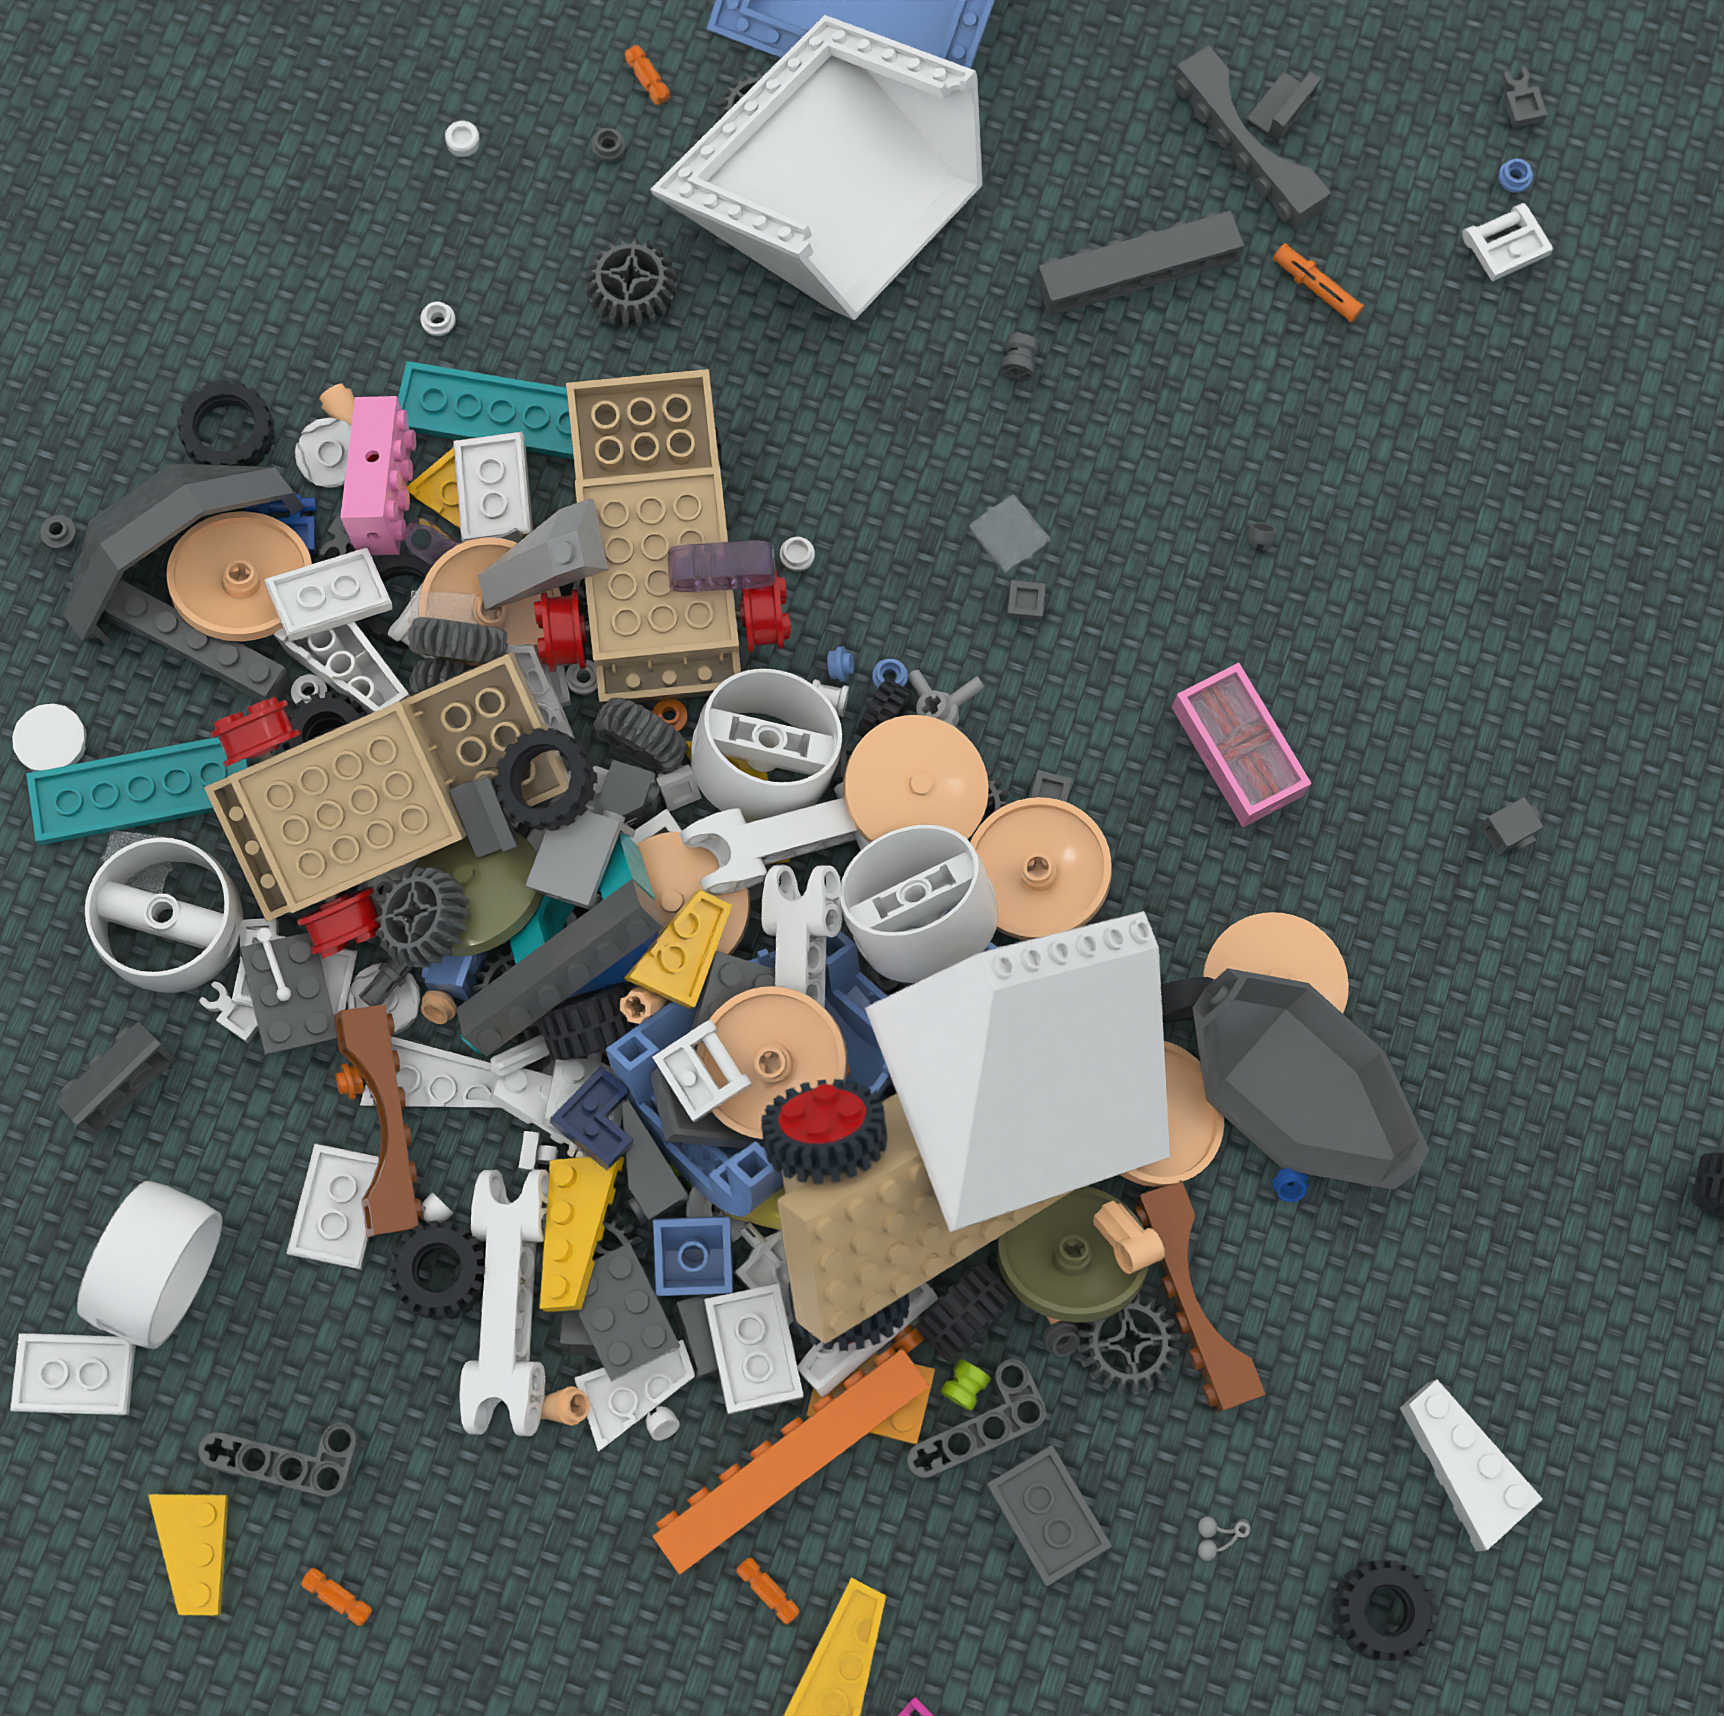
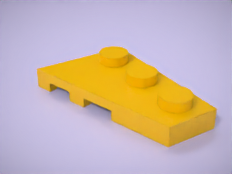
M703 890L695 891L624 979L688 1009L695 1008L733 905Z
M148 1494L178 1615H221L229 1496Z

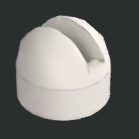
M431 1193L421 1205L422 1219L427 1224H429V1221L435 1220L439 1223H444L453 1214L434 1193Z
M657 1406V1412L653 1414L649 1412L647 1414L646 1425L654 1440H664L678 1430L680 1423L671 1409Z

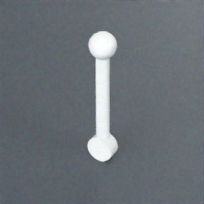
M260 928L257 931L256 937L260 943H263L278 987L277 997L281 1001H287L291 998L292 994L291 990L285 987L270 943L272 933L268 928Z

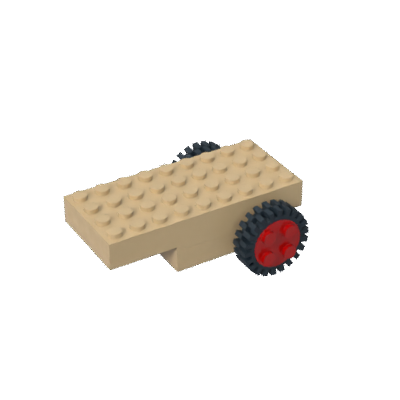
M826 1079L817 1080L818 1086L816 1088H811L809 1082L800 1084L801 1092L799 1093L792 1087L785 1091L786 1098L780 1095L773 1099L774 1105L768 1104L765 1108L766 1115H762L761 1129L767 1161L769 1164L772 1163L773 1169L777 1173L782 1171L785 1195L777 1199L790 1278L788 1294L793 1323L796 1330L799 1329V1333L804 1339L809 1336L810 1343L816 1346L822 1341L824 1349L832 1350L835 1342H838L840 1351H848L849 1344L856 1342V1349L859 1350L865 1348L864 1340L867 1339L871 1341L873 1346L881 1343L880 1333L886 1338H890L894 1335L893 1327L900 1329L904 1324L903 1318L908 1317V1307H910L908 1293L1070 1193L1067 1192L950 1232L897 1093L880 1103L879 1096L876 1093L871 1095L870 1088L864 1086L859 1089L858 1083L850 1081L845 1088L841 1079H834L833 1085L826 1084Z

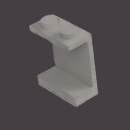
M586 805L588 808L582 816L578 814L574 818L575 822L571 825H561L560 829L555 831L546 830L525 886L544 896L590 910L603 901L602 896L597 894L618 835L622 834L633 838L636 831L624 824L625 817L608 810H604L603 815L593 813V807Z

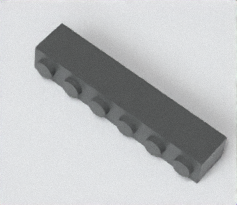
M1231 211L1220 214L1212 212L1196 221L1189 223L1187 221H1180L1168 229L1157 232L1149 230L1133 239L1126 241L1118 239L1108 243L1105 247L1094 250L1090 248L1082 249L1073 256L1063 259L1057 257L1048 259L1042 265H1038L1036 284L1050 317L1237 263L1240 261L1244 243Z
M633 879L628 881L456 1008L462 1037L486 1057L664 928L655 900Z

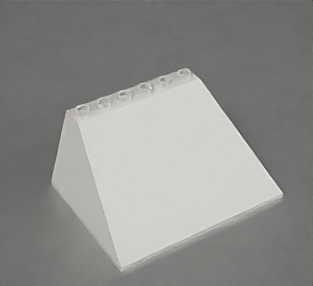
M824 15L650 190L654 196L827 308L855 320L982 187L976 71Z
M1145 912L978 953L865 1008L950 1232L1170 1157L1159 947Z

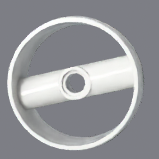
M753 669L737 673L719 684L700 713L691 745L693 776L701 792L716 808L721 811L739 808L747 823L814 806L828 788L839 761L842 744L841 723L836 710L828 698L818 688L801 677L775 669ZM740 713H760L773 716L789 723L793 727L740 715ZM723 755L746 760L753 769L768 772L775 768L810 775V777L794 782L765 781L739 770Z
M915 825L894 830L877 838L855 856L847 867L841 881L842 896L840 902L846 925L853 934L858 950L874 970L895 981L918 983L981 953L989 945L996 931L998 923L996 895L993 885L987 876L984 863L964 836L946 827ZM951 908H954L948 914L941 918L943 912Z
M151 838L122 848L112 855L98 870L89 887L85 903L86 925L97 953L120 977L143 989L163 993H176L197 988L212 980L229 964L240 944V932L244 917L242 902L234 882L219 862L210 854L182 840ZM188 862L197 864L219 876L224 891V914L178 901L169 894H154L126 886L125 884L143 870L161 863ZM173 909V915L170 920L164 923L158 922V916L163 910ZM108 921L205 950L192 961L175 969L161 972L135 970L118 963L115 959L108 940Z
M152 1181L141 1183L121 1204L96 1246L85 1272L78 1296L77 1310L79 1316L96 1328L112 1333L131 1344L149 1349H156L162 1345L184 1317L207 1274L219 1242L222 1229V1215L206 1203L179 1192L172 1187Z

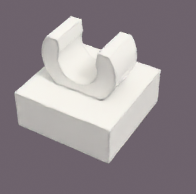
M680 765L674 772L660 773L658 778H656L664 804L669 812L702 798L689 765Z
M524 1131L519 1169L522 1174H529L531 1170H538L539 1163L550 1165V1160H557L559 1152L557 1147L542 1145V1137L538 1132Z

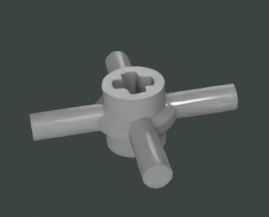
M914 670L908 675L910 683L920 697L916 705L917 715L940 719L955 728L959 722V706L986 688L981 679L976 676L950 695L945 692L932 691L919 670Z

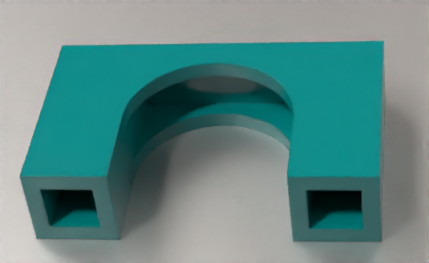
M619 834L598 891L600 890L604 900L633 879L655 900L639 846L628 836ZM543 895L536 912L528 923L509 939L515 964L561 932L568 916L576 906Z

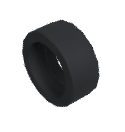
M1193 977L1161 984L1163 1023L1193 1019L1195 1003L1204 989L1214 979L1210 977Z

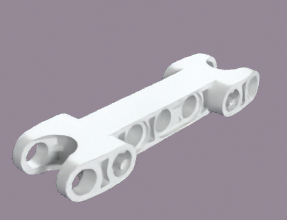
M843 782L834 788L838 799L750 823H746L739 808H734L712 814L685 828L680 833L685 846L709 849L718 859L719 869L700 881L703 891L711 895L733 893L753 887L765 881L768 873L765 868L767 864L854 840L857 841L860 850L864 849L870 843L860 835L848 815L844 802Z
M787 865L773 866L769 869L764 882L762 926L768 935L776 936L775 987L799 991L811 997L825 1008L826 937L836 936L842 924L840 877L832 866H816L808 881L807 890L801 896L793 870ZM781 875V885L779 887V877Z
M483 1170L476 1181L471 1209V1232L478 1242H486L479 1360H470L465 1363L462 1369L460 1384L461 1420L465 1431L469 1434L481 1435L487 1430L493 1410L501 1401H504L509 1409L510 1419L516 1435L531 1436L536 1432L540 1423L545 1394V1371L540 1362H529L536 1242H544L549 1182V1173L546 1170H531L524 1183L521 1195L513 1203H510L506 1196L503 1178L498 1170Z

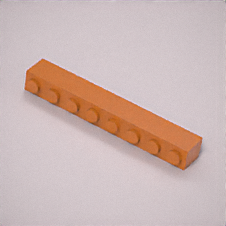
M891 1346L873 1360L877 1365L875 1369L867 1375H864L862 1370H859L842 1383L847 1390L835 1399L831 1393L827 1394L812 1406L816 1412L804 1422L798 1416L781 1429L784 1434L782 1439L774 1445L769 1440H766L749 1453L754 1460L742 1469L738 1463L734 1464L718 1476L722 1484L711 1492L705 1486L687 1500L691 1505L690 1508L680 1515L674 1509L656 1523L660 1530L652 1537L679 1575L930 1387L903 1348L895 1352Z

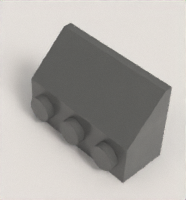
M139 1021L134 1026L129 1025L117 1035L116 1043L106 1053L101 1052L97 1054L88 1064L89 1069L79 1079L74 1078L69 1081L60 1092L62 1096L55 1101L78 1127L94 1138L109 1126L177 1059Z

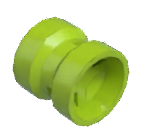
M959 1359L954 1367V1379L946 1381L940 1392L957 1405L972 1412L978 1402L975 1394L979 1393L980 1390L986 1389L992 1378L971 1363Z

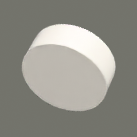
M458 121L451 124L446 130L445 140L447 148L452 154L459 157H467L474 154L479 148V133L472 123Z

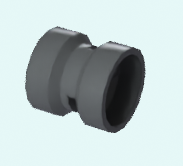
M1023 333L1008 335L1004 348L1007 355L1002 358L1001 373L1006 377L1016 380L1031 379L1035 369L1033 358L1038 354L1039 341L1033 336Z

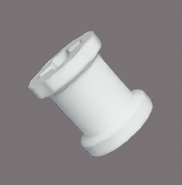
M814 679L812 685L828 698L838 717L843 718L848 700L849 686L844 685L842 688L822 685L820 680Z

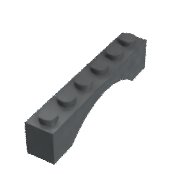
M1209 45L1177 65L1173 81L1177 94L1183 99L1186 98L1191 104L1196 117L1202 123H1206L1214 132L1218 144L1223 148H1227L1234 157L1237 167L1250 176L1259 194L1269 199L1275 207L1278 217L1283 222H1287L1295 230L1326 210L1332 193L1316 173L1309 167L1294 164L1275 155L1262 146L1248 132L1238 117L1232 102L1229 87V68Z
M121 579L100 618L123 630L144 636L181 654L257 702L276 697L279 702L292 681L284 666L237 641L217 639L199 632L189 625L175 608Z

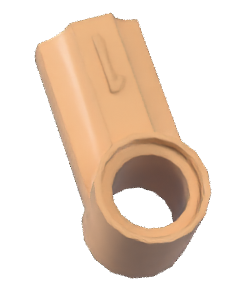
M638 986L631 990L628 995L621 998L620 1011L626 1015L628 1022L641 1024L672 1001Z
M1108 1202L1094 1215V1226L1114 1248L1118 1265L1125 1273H1134L1164 1259V1246L1158 1234L1151 1228L1143 1230L1121 1203Z

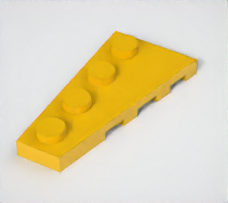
M453 447L407 486V490L414 498L461 530Z
M621 1156L608 1171L591 1157L550 1160L540 1309L546 1312L582 1309L595 1261L592 1259L597 1241H601L605 1226L602 1223L608 1204L612 1205L616 1192L613 1185L617 1172L622 1171L624 1157Z
M853 1578L850 1579L784 1716H860L886 1595Z

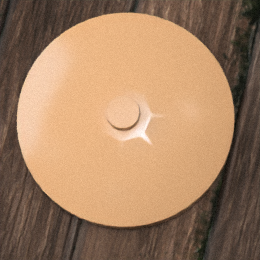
M228 512L199 522L179 539L168 560L167 585L175 609L193 628L217 639L250 641L267 637L283 628L265 586L264 579L312 565L309 551L300 536L283 522L255 512Z
M501 538L469 540L443 554L428 571L419 594L418 617L446 619L500 628L507 633L506 643L508 645L537 644L538 646V638L544 637L543 628L539 629L538 624H536L534 602L541 601V593L492 610H485L478 575L517 544L516 542ZM559 587L545 591L549 597L561 596ZM454 660L456 662H465V664L470 666L479 667L484 665L480 663Z
M906 715L879 724L869 731L856 745L845 768L843 795L846 810L852 823L868 843L894 830L915 825L946 827L968 839L977 829L985 813L988 801V778L980 754L961 731L940 719L923 715Z
M1036 797L1009 803L986 818L970 841L981 857L987 876L995 891L998 907L996 929L1010 937L1029 941L1083 927L1096 915L1107 897L1112 877L1111 856L1107 841L1098 825L1085 812L1067 802L1052 798Z
M681 832L658 834L637 844L664 927L658 931L659 934L695 891L703 890L700 881L719 869L718 859L713 852L703 847L685 846L680 837ZM749 888L733 893L713 895L733 905L716 951L731 955L740 944L750 917L751 901Z
M1276 912L1246 917L1231 925L1220 935L1206 958L1202 977H1210L1215 980L1229 968L1307 982L1342 1014L1345 1010L1349 983L1344 960L1333 941L1321 929L1303 918Z
M773 986L750 989L725 1002L709 1019L717 1027L716 1035L741 1074H746L752 1083L751 1087L734 1096L712 1112L726 1126L743 1135L763 1139L761 1118L762 1115H766L765 1108L768 1104L774 1105L773 1099L778 1095L786 1098L785 1091L792 1087L799 1093L801 1092L800 1084L809 1082L811 1088H816L818 1086L817 1080L826 1079V1084L833 1085L834 1079H841L845 1086L848 1072V1054L843 1034L832 1015L821 1004L799 991ZM703 1041L699 1042L696 1052L719 1089L729 1084Z
M1164 1041L1170 1157L1120 1174L1132 1182L1150 1187H1163L1179 1183L1180 1180L1184 1182L1203 1171L1216 1155L1224 1131V1116L1206 1101L1201 1062L1185 1049L1167 1041Z

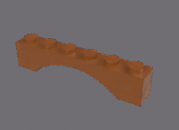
M386 1005L341 1010L334 1015L339 1052L354 1065L365 1080L375 1101L380 1121L381 1144L378 1164L371 1184L361 1199L366 1236L371 1237L413 1230V1227L418 1225V1221L422 1220V1206L419 1198H414L412 1183L417 1181V1173L414 1162L409 1161L407 1146L411 1145V1133L408 1124H403L401 1109H405L406 1100L403 1088L397 1085L396 1072L400 1071V1059L397 1050H392L390 1036L394 1035L395 1031L393 1016L391 1013L387 1014Z
M1182 1180L1179 1183L1169 1184L1139 1195L1135 1200L1137 1206L1133 1207V1211L1143 1228L1153 1229L1163 1243L1165 1256L1164 1259L1158 1261L1164 1273V1277L1160 1278L1166 1297L1168 1299L1173 1298L1178 1309V1312L1174 1313L1175 1321L1182 1335L1187 1333L1192 1348L1188 1349V1354L1196 1371L1201 1369L1206 1382L1205 1385H1202V1390L1210 1407L1215 1406L1217 1413L1266 1395L1252 1358L1235 1349L1218 1334L1205 1317L1195 1297L1188 1266L1189 1237L1195 1213Z

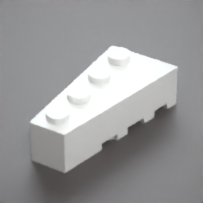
M355 622L291 642L288 641L283 628L274 633V636L286 653L320 677L338 693L348 696L351 702L355 700L359 703L367 715L411 697Z
M1438 1380L1424 1385L1400 1407L1422 1451L1429 1458L1440 1485H1443L1454 1505L1453 1509L1457 1517L1463 1522L1471 1537L1470 1541L1476 1552L1488 1550L1542 1500L1540 1495Z

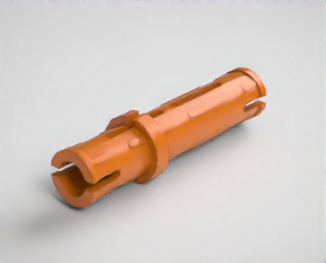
M1284 243L1273 256L1272 260L1274 262H1277L1295 277L1294 282L1298 285L1303 283L1324 302L1347 318L1350 323L1357 318L1365 307L1317 269V263L1312 259L1307 261L1287 243ZM1294 263L1298 264L1301 268H1303L1307 273H1309L1311 276H1313L1316 280H1312V279H1311L1309 276H1307L1303 271H1301L1299 268H1297V267L1294 265ZM1321 285H1324L1326 288H1328L1343 302L1341 303L1340 301H1338L1335 297H1333L1330 293L1323 289Z

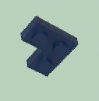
M600 1066L551 1116L550 1124L608 1171L633 1143L632 1137L607 1118L628 1096L630 1089Z

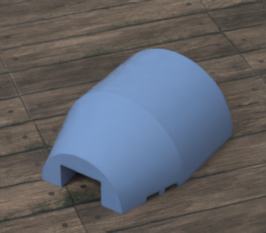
M839 931L834 937H826L825 1009L838 1024L846 1043L851 1074L847 1076L844 1088L850 1081L856 1082L859 1089L864 1086L870 1088L871 1095L876 1093L881 1101L893 1080L865 1008L888 996L860 972L856 944L843 932ZM763 949L757 952V958L749 961L775 969L776 951L768 953L767 949ZM699 998L695 1008L691 1009L672 1001L607 1047L606 1051L616 1079L630 1089L626 1099L629 1100L652 1139L673 1166L692 1186L696 1187L697 1191L714 1205L729 1214L746 1216L784 1187L782 1171L777 1173L773 1169L772 1163H768L764 1146L761 1147L756 1141L746 1149L665 1141L650 1073L658 1067L653 1056L690 1032Z

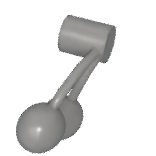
M1203 1517L1198 1524V1530L1203 1537L1210 1538L1215 1535L1216 1531L1236 1534L1229 1543L1221 1548H1217L1211 1540L1202 1541L1198 1547L1200 1558L1204 1561H1211L1215 1558L1217 1552L1224 1551L1233 1545L1238 1537L1248 1536L1250 1533V1523L1246 1519H1239L1235 1523V1529L1225 1530L1219 1528L1212 1517Z

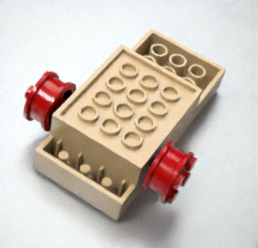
M709 369L566 383L576 474L577 503L588 499L594 500L608 570L585 578L589 621H585L584 614H581L578 589H573L571 595L549 597L547 592L541 593V601L534 602L536 624H538L539 629L543 628L544 637L538 638L540 660H542V664H548L549 672H556L557 666L578 664L580 669H586L585 643H587V636L591 635L593 661L596 667L598 696L601 707L610 698H623L631 700L633 703H643L665 699L711 696L719 684L741 672L736 621L741 620L742 627H745L748 652H754L755 646L777 644L778 649H784V640H790L791 630L789 613H782L781 605L786 604L787 599L785 577H778L776 569L770 570L769 576L748 578L745 572L740 573L742 598L739 599V606H735Z
M512 652L274 756L272 751L278 749L279 744L301 735L300 729L292 728L284 710L288 706L286 700L278 702L277 698L273 697L248 707L250 713L248 716L244 717L241 711L213 723L216 730L209 734L211 738L219 739L227 757L223 762L224 766L228 767L249 757L251 760L259 758L260 763L204 787L266 922L288 912L294 913L323 899L326 903L320 905L319 909L296 920L299 926L305 925L314 944L310 948L311 953H320L322 959L342 951L343 947L349 945V940L353 938L356 944H359L376 936V932L381 927L375 921L379 914L370 897L374 893L372 887L362 889L348 896L347 894L339 896L338 893L463 839L467 833L451 797V788L489 773L495 779V775H498L499 769L496 768L500 758H504L506 754L504 750L510 743L514 744L517 742V737L523 733L531 734L532 730L536 728H542L547 731L548 727L516 656ZM551 750L539 754L531 760L525 769L521 787L523 798L529 806L566 792L568 789L570 776L558 751Z

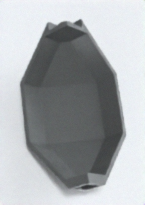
M171 463L89 520L64 617L81 641L88 637L93 639L97 636L107 646L112 641L98 620L124 571L202 516L280 499L292 515L304 508V506L275 467Z
M1227 968L1204 989L1193 1007L1206 1101L1282 1169L1291 1168L1294 1172L1393 1190L1420 1171L1429 1148L1385 1051L1307 982Z

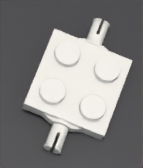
M603 1051L588 1055L587 1059L555 1060L542 1125L553 1127L550 1124L551 1116L600 1066L615 1077L612 1067L601 1063ZM622 1103L607 1117L618 1127H620L622 1119ZM570 1141L567 1154L573 1157L576 1145ZM577 1147L575 1158H581L584 1152Z
M749 1221L738 1233L745 1238L753 1249L748 1258L733 1273L748 1290L779 1283L789 1326L793 1322L788 1294L790 1278L782 1231L777 1230L774 1234L764 1238Z

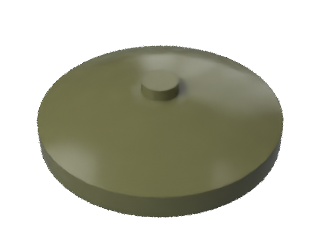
M515 832L519 841L516 847L506 851L499 849L481 857L475 855L469 838L466 835L459 841L422 856L410 871L414 872L416 867L426 869L428 867L437 868L454 876L457 882L465 888L463 895L470 900L465 909L471 915L464 920L463 924L468 930L461 931L459 939L462 944H454L452 946L453 955L446 956H469L491 950L517 934L536 912L543 895L525 885L537 853L531 843L519 833Z
M1089 1186L1078 1188L999 1236L997 1260L1002 1277L1020 1301L1047 1317L1068 1322H1089L1111 1316L1126 1307L1139 1293L1146 1278L1148 1266L1131 1274L1125 1273L1118 1265L1114 1248L1094 1226V1215L1100 1211L1104 1204L1114 1201L1116 1204L1121 1203L1143 1228L1138 1218L1125 1204L1114 1196Z

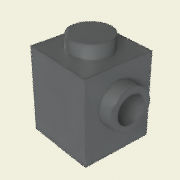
M1523 797L1488 816L1480 825V828L1497 855L1501 856L1515 847L1518 852H1521L1536 843L1537 839L1535 836L1542 830L1543 825L1538 809L1532 804L1529 805L1526 798Z

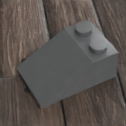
M629 1100L622 1103L624 1132L633 1138L632 1146L626 1151L628 1185L633 1198L628 1200V1203L640 1224L643 1225L648 1222L654 1230L653 1219L673 1218L687 1209L689 1197Z

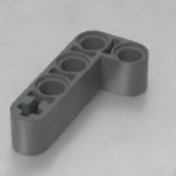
M1015 1359L1005 1360L1001 1363L994 1373L993 1382L1003 1405L912 1447L906 1458V1466L909 1473L917 1479H929L1029 1433L1040 1426L1045 1419L1046 1408L1026 1365ZM1007 1368L1016 1369L1021 1375L1020 1386L1016 1388L1005 1386L1001 1379L1002 1371ZM1030 1403L1036 1408L1037 1419L1034 1423H1024L1019 1419L1017 1411L1020 1404ZM996 1419L1002 1424L1003 1435L1001 1438L993 1440L985 1436L983 1424L986 1420ZM953 1435H962L967 1439L969 1449L965 1455L957 1456L949 1450L948 1440ZM940 1442L941 1452L949 1463L943 1465L942 1458L939 1457L929 1464L930 1471L925 1472L923 1467L916 1468L914 1462L918 1459L917 1452L922 1451L925 1456L935 1453L938 1449L934 1443Z
M344 1423L332 1424L324 1431L317 1455L313 1457L225 1433L213 1432L202 1439L199 1444L198 1453L201 1461L212 1468L327 1498H337L346 1493L351 1484L361 1450L362 1439L360 1433L355 1428ZM347 1431L350 1434L351 1443L345 1451L337 1452L333 1447V1439L339 1432ZM222 1444V1447L237 1451L238 1453L236 1454V1459L226 1456H218L217 1458V1455L212 1453V1449L214 1446H221ZM261 1450L265 1455V1463L261 1469L252 1471L248 1465V1458L254 1451ZM298 1459L302 1464V1473L296 1480L289 1481L285 1475V1467L290 1461ZM336 1469L340 1477L339 1483L333 1490L327 1491L322 1485V1477L327 1470Z

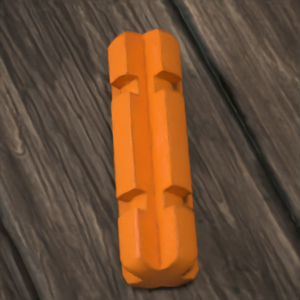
M638 45L628 48L625 51V59L629 66L635 69L633 72L646 92H650L649 96L654 104L661 105L670 99V91L665 83L660 81L661 77L649 59L644 57L646 54Z
M746 1558L737 1567V1574L745 1582L749 1581L752 1584L750 1588L771 1610L774 1608L777 1611L776 1615L783 1623H791L800 1613L798 1606L791 1599L788 1601L785 1598L786 1594L766 1572L762 1573L759 1570L761 1567L752 1558Z
M311 1568L302 1579V1587L311 1593H318L317 1597L340 1614L344 1615L346 1613L348 1615L347 1619L354 1624L362 1626L370 1617L372 1608L363 1601L359 1600L357 1602L355 1600L356 1596L332 1579L326 1580V1575L319 1570Z

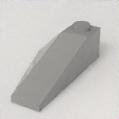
M588 499L559 509L478 575L485 610H492L608 570L594 500Z

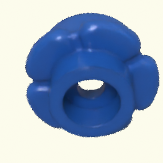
M1284 1168L1277 1173V1177L1273 1178L1272 1187L1277 1191L1280 1199L1287 1202H1296L1306 1195L1309 1187L1307 1182L1308 1176L1304 1173L1294 1172L1291 1168Z

